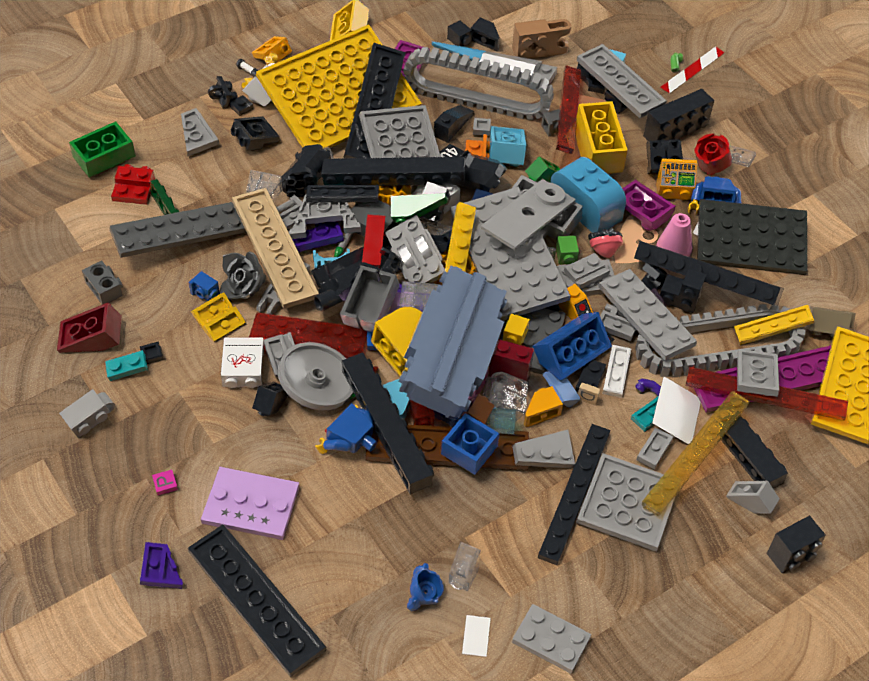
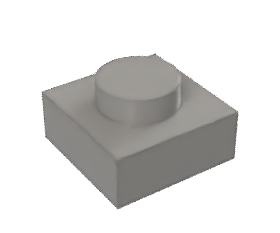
M474 118L473 135L487 134V136H490L491 119Z

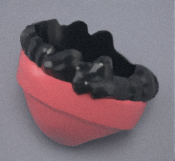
M612 227L609 230L603 229L588 235L591 248L605 258H611L623 244L622 233L615 232Z

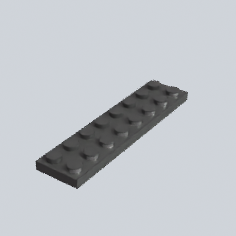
M233 202L110 225V233L120 258L246 233Z

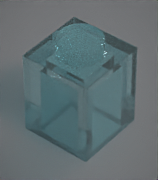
M494 407L487 418V425H490V428L498 433L514 434L517 409Z

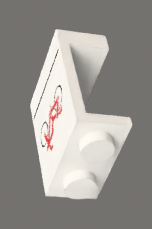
M224 338L221 368L223 387L254 388L262 385L263 338Z

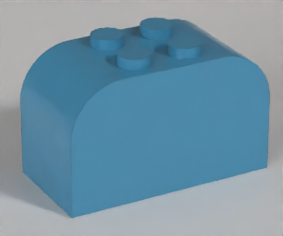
M580 157L552 175L551 183L559 185L566 194L576 199V203L583 206L580 223L592 233L602 231L603 229L608 230L623 220L626 196L622 187L589 158Z

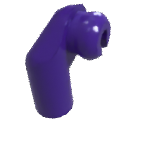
M644 378L638 380L639 382L635 385V388L641 392L648 388L659 396L661 386L658 383Z

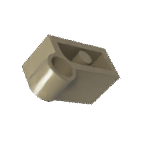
M810 307L814 323L807 325V329L811 330V334L823 335V333H830V337H834L837 326L847 330L854 326L856 316L854 312Z

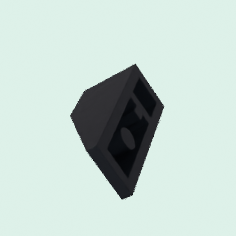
M462 105L444 111L434 121V136L449 143L473 116L474 111Z

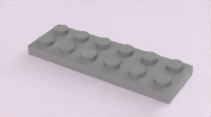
M604 44L577 56V62L639 118L648 115V111L666 104L667 100Z
M631 269L599 282L600 290L664 361L696 346L697 340Z

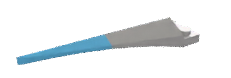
M432 41V46L452 53H459L460 56H463V54L468 55L470 60L473 57L480 58L479 63L486 59L490 60L491 66L495 61L500 63V68H503L504 64L510 65V70H513L514 66L521 67V73L524 72V69H530V75L538 72L541 74L540 80L544 77L549 80L548 85H550L557 73V67L542 64V61Z

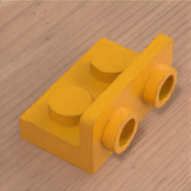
M274 36L254 50L252 54L254 58L264 60L266 56H270V53H275L278 56L277 62L290 54L292 50L286 37Z

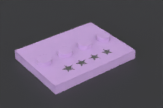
M219 467L201 517V523L216 527L223 524L230 530L283 540L300 487L299 482Z

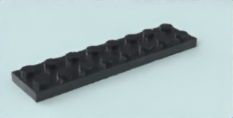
M373 43L343 158H371L359 114L361 111L392 108L406 52Z
M223 524L188 547L190 555L290 677L326 651V646Z

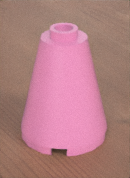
M682 213L675 214L658 239L656 246L690 256L692 253L690 218Z

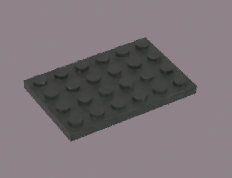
M700 199L697 259L719 266L806 275L807 211Z

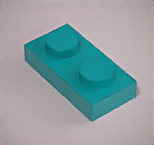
M143 350L105 361L107 378L110 381L148 370Z

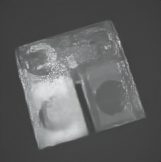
M496 372L492 377L488 376L485 381L483 396L487 397L495 405L490 415L493 413L498 415L504 413L509 415V420L516 422L526 414L528 382L504 372Z

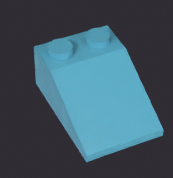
M491 126L489 158L498 160L501 163H508L511 166L524 165L526 151L524 129Z

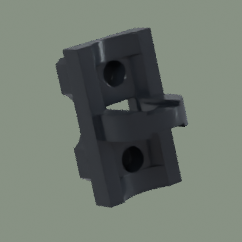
M217 76V84L209 87L208 95L211 99H218L222 108H228L229 102L237 99L238 95L236 92H231V81H224L222 76Z

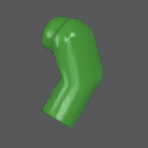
M674 53L671 56L672 72L680 70L679 62H682L683 54Z

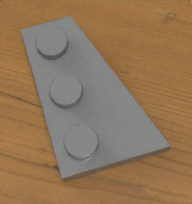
M197 108L181 114L187 156L219 145L218 138Z
M569 430L518 442L513 446L515 465L573 468L575 465Z

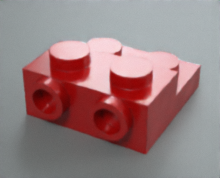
M130 164L118 166L114 178L115 186L111 195L112 201L147 205L151 194V180H155L154 170L148 166H142L141 168H135Z

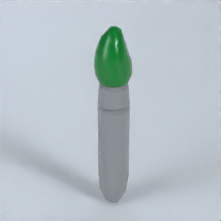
M345 233L343 236L344 241H341L335 249L334 257L342 255L343 250L354 233Z

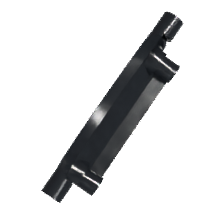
M452 230L442 235H431L440 253L449 250ZM384 236L383 247L391 251L392 246L387 236ZM364 246L311 270L319 288L317 290L319 294L314 297V304L318 311L323 312L347 299L353 285L350 281L362 263ZM382 255L380 269L383 267L387 259V257H385L384 255ZM393 261L391 264L392 268L395 269L398 263Z

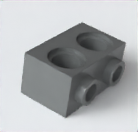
M99 261L82 270L85 283L102 305L123 296L121 280L118 277H114L111 267L106 266L103 261Z

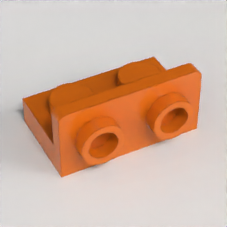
M487 134L483 135V141L466 140L465 151L468 150L474 155L489 158V153H486L490 149V141H487Z

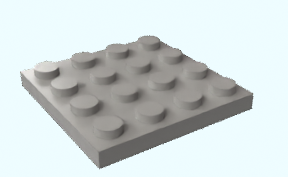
M426 105L360 112L359 117L371 158L441 157Z
M602 453L576 523L657 552L681 480Z

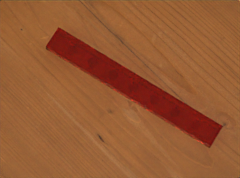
M566 65L563 73L556 150L573 154L581 70Z
M694 367L689 368L685 385L845 421L848 401L782 386H779L778 397L737 391L736 376Z

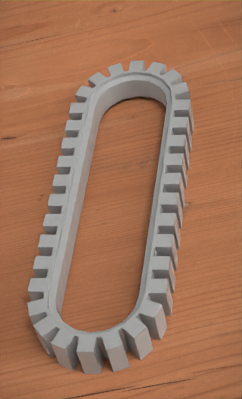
M428 47L414 50L403 69L404 78L407 82H411L410 87L413 90L418 87L417 93L423 95L424 91L427 92V97L430 98L437 94L438 100H443L444 97H447V102L453 103L454 99H457V104L460 105L467 101L468 107H473L475 103L477 104V109L483 110L484 106H487V111L490 112L497 108L498 114H503L504 110H506L507 116L513 117L514 113H517V118L523 119L524 115L527 116L528 120H533L535 116L537 119L541 118L543 113L549 111L554 97V89L552 85H548L549 80L546 77L540 80L541 74L538 72L530 75L531 70L524 69V72L521 73V67L514 66V69L510 70V65L504 64L503 68H500V63L495 61L491 66L490 60L484 59L482 63H479L480 58L473 57L472 61H469V56L464 54L462 59H460L459 53L453 52L452 56H449V51L446 50L439 54L438 48H433L431 52ZM422 63L433 64L528 86L538 92L541 100L534 104L523 103L429 81L419 74L417 65Z
M761 304L758 310H756L755 305L748 306L747 311H745L744 307L737 308L735 313L733 309H727L724 316L721 310L715 311L713 317L710 312L703 313L702 319L699 314H693L691 320H689L688 315L681 316L679 322L689 333L733 327L790 309L783 306L780 311L779 305H771L770 309H768L766 304ZM804 326L790 330V339L788 341L744 348V350L778 354V357L797 353L805 337ZM641 334L638 335L635 347L637 360H641L640 365L644 369L650 366L649 372L654 375L660 370V377H668L669 372H672L673 377H679L682 370L685 375H692L693 369H695L696 374L703 373L705 366L708 372L715 371L716 365L719 370H725L728 364L730 368L737 367L738 349L664 361L651 351L649 343Z

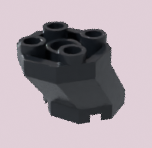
M320 144L304 146L302 152L295 154V161L281 176L282 190L289 198L294 195L303 197L307 194L308 185H318V180L322 177L323 160L331 159L330 150L327 148L325 150Z
M466 150L459 156L465 157V185L458 186L489 192L491 188L495 189L500 184L499 178L506 172L507 168L498 160L474 155Z

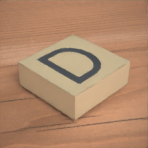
M581 383L578 392L580 400L596 405L600 389Z

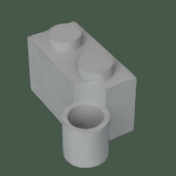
M92 389L59 414L79 438L87 434L97 424L105 421L108 417L107 414L114 409L115 404L105 392L96 394Z

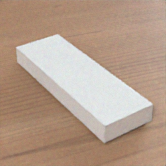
M612 345L602 394L622 398L631 348Z

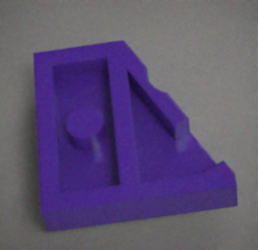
M146 542L140 585L182 589L183 581L178 575L177 567L171 558L168 545Z

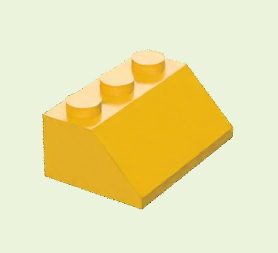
M352 0L337 11L333 16L330 41L367 26L369 9L359 0Z

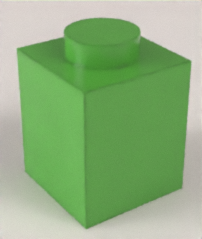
M576 235L557 237L556 252L559 265L572 264L578 260L579 250Z

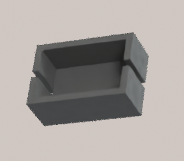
M361 265L340 312L343 323L359 329L362 326L363 330L373 332L375 322L388 315L400 286L397 276L381 270L378 274L377 269Z

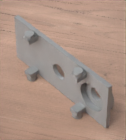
M542 179L483 223L480 228L515 250L521 244L528 246L532 243L530 237L553 219L555 221L561 220L563 218L561 213L571 206L576 199L566 194L559 185ZM549 191L554 193V195L549 196L545 192ZM530 210L534 213V215L526 216L522 213V211Z

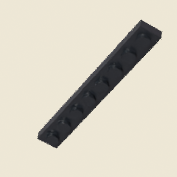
M591 424L538 553V559L558 565L611 430Z

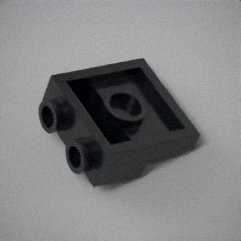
M263 116L234 119L231 127L232 136H236L239 139L240 146L245 147L247 151L262 149L265 143H275L280 138Z

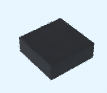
M158 341L139 346L140 351L143 350L145 353L147 364L164 360Z

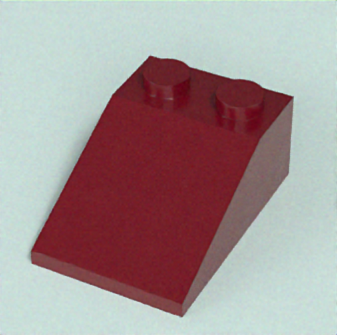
M105 303L60 321L57 351L59 353L104 351L119 345L122 315L111 304Z

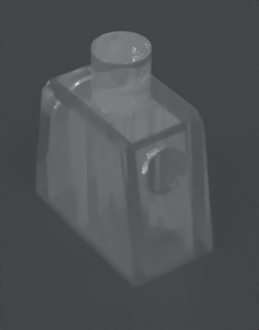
M250 170L246 193L266 188L273 203H275L283 191L281 176Z

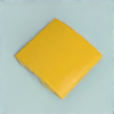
M224 292L191 311L198 324L213 342L246 323L236 306L233 307Z

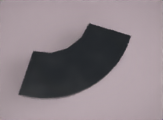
M578 63L575 77L587 84L588 91L604 94L605 86Z

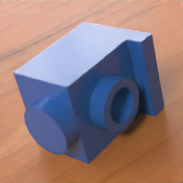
M202 271L188 282L190 294L193 296L196 294L199 298L206 301L220 294L218 281Z

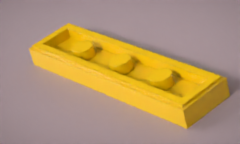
M804 305L734 326V330L739 344L742 345L813 324L814 318L809 306Z

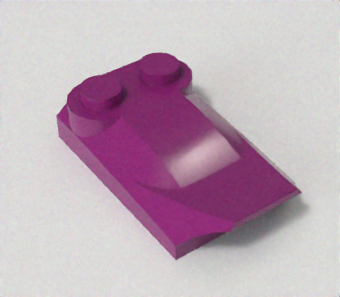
M637 180L622 188L626 196L625 209L641 220V226L646 230L657 229L668 221L675 211L676 206Z

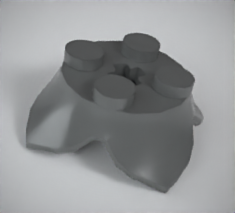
M249 251L246 253V256L240 253L223 255L222 266L228 278L222 283L220 294L224 292L229 300L253 297L266 281V274L263 273L262 266L259 264L255 253Z

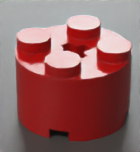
M710 133L702 136L697 141L694 149L697 164L707 175L722 172L731 165L730 145L725 136Z

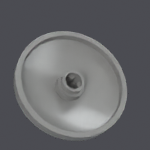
M313 342L296 344L289 348L280 360L278 378L281 386L292 399L303 406L317 410L335 409L345 404L353 393L342 373V360L346 358L329 346Z

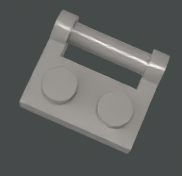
M296 195L290 197L289 201L276 207L287 231L293 228L294 219H297L298 210L302 203Z

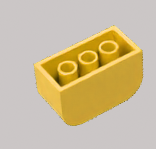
M613 101L579 104L576 119V140L580 156L589 158L607 174L622 173L628 150Z
M413 307L399 308L376 321L371 339L372 344L399 377L403 371L407 372L408 368L405 367L408 359H405L404 355L422 314L420 310Z

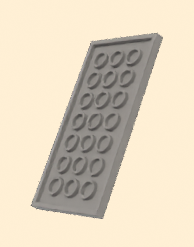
M519 187L465 202V204L476 207L469 246V255L478 273L487 277L486 282L507 291L505 299H507L506 305L503 310L500 309L502 313L500 320L502 321L509 319L511 314L520 316L570 300V294L540 231L530 237L532 243L528 246L521 244L514 250L480 228L483 223L522 195ZM457 205L450 207L453 218L455 217ZM530 210L522 211L524 215L532 216Z

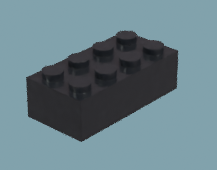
M701 88L648 111L643 137L647 141L677 140L682 136L706 127L709 124L715 100Z

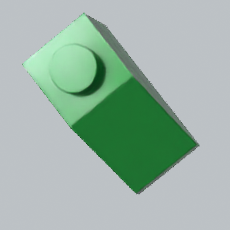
M539 156L525 172L528 174L529 179L537 183L542 179L551 183L552 175L559 171L560 168Z

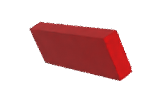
M367 214L362 262L380 268L382 258L380 250L383 247L386 216Z

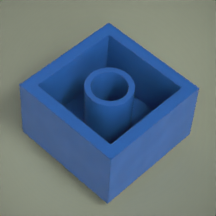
M465 413L442 440L441 454L475 475L498 447L499 433Z

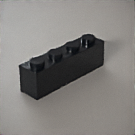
M737 413L719 422L716 435L754 481H768L773 489L784 484L788 475L785 466L776 459L772 450L767 448L760 436L751 429L746 419H743Z

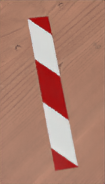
M714 47L660 88L671 93L725 52Z

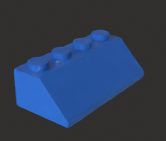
M599 312L582 314L533 345L539 364L559 380H563L612 347Z

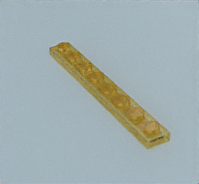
M732 391L644 498L641 505L659 517L747 408L749 401Z

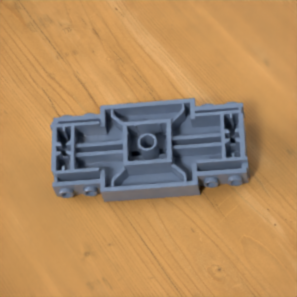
M450 266L448 272L444 271L439 281L442 285H438L436 291L432 290L404 355V358L408 359L405 367L408 368L407 372L403 371L398 381L402 383L399 391L407 393L406 397L446 415L445 417L447 418L449 416L459 418L462 411L466 412L471 403L468 397H472L474 391L478 390L483 382L504 321L500 320L502 316L500 309L503 310L507 299H505L506 290H501L495 285L486 282L487 277L478 272H474L471 275L456 266Z

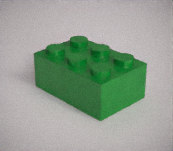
M116 121L69 142L72 157L89 178L136 156L133 141Z

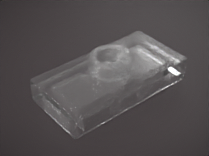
M730 145L731 162L749 167L756 157V152Z

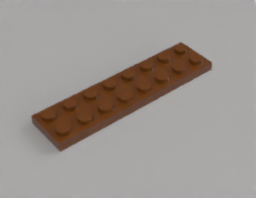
M407 425L409 434L412 433L415 437L418 450L421 449L425 455L426 464L460 466L441 454L442 440L453 427ZM373 429L371 437L377 441V445L372 451L366 449L365 461L391 462ZM495 430L499 433L498 447L481 468L528 470L529 466L515 465L513 446L515 443L529 440V432Z

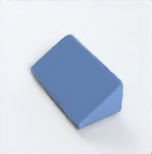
M549 371L543 373L544 378L550 387L553 386L565 406L571 408L580 401L579 395L567 377L559 380Z

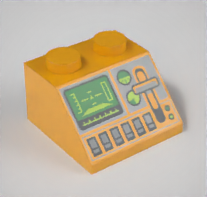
M662 159L656 182L657 194L665 199L691 200L696 186L697 160Z

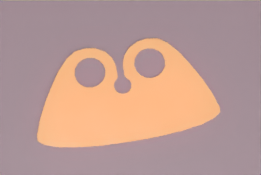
M632 214L629 215L620 231L623 235V244L614 254L615 262H641L634 259L638 247L636 241L641 240L646 243H654L658 239L657 231L644 229L641 226V220ZM647 231L652 232L654 238L647 240L643 237V233Z

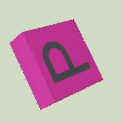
M173 470L152 475L157 496L178 490Z

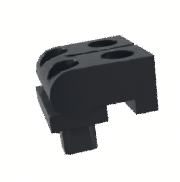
M651 140L646 142L647 174H658L662 159L683 160L680 140Z

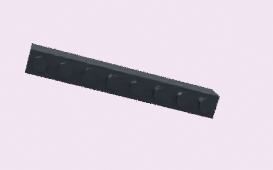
M465 157L333 158L323 160L321 175L324 185L403 186L426 185L427 182L436 185H465L466 165Z
M639 241L634 259L685 276L689 268L707 274L706 283L774 306L779 305L784 291L782 287L643 241Z
M364 353L342 360V373L362 409L369 411L374 423L373 429L409 494L432 486L434 471L431 465L426 464L423 451L421 449L418 450L415 437L412 433L409 434L404 418H400L397 405L391 402L387 388H383L381 385V378L378 373L375 374L371 360L367 359Z

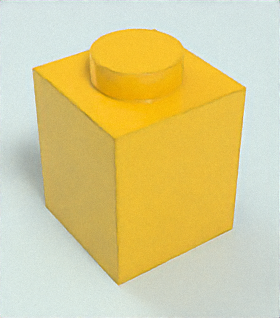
M511 314L503 332V340L522 345L528 332L529 319Z

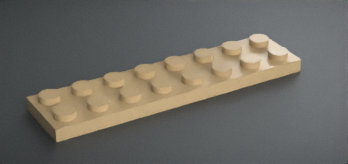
M263 188L232 197L233 205L283 309L314 300V297L319 293L267 189Z

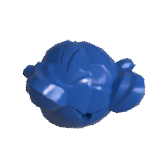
M427 563L417 566L413 571L410 585L412 597L409 598L407 603V609L410 611L417 610L421 605H436L443 593L444 587L440 576L436 572L429 570Z

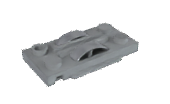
M417 215L385 232L392 246L391 251L401 258L399 267L405 279L409 280L413 290L418 291L441 278L445 271L442 264L443 258L428 229H424Z

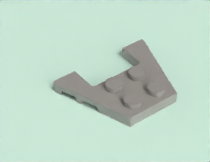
M305 195L289 235L291 239L306 238V225L312 223L318 224L343 220L345 233L361 232V227L347 202H306Z

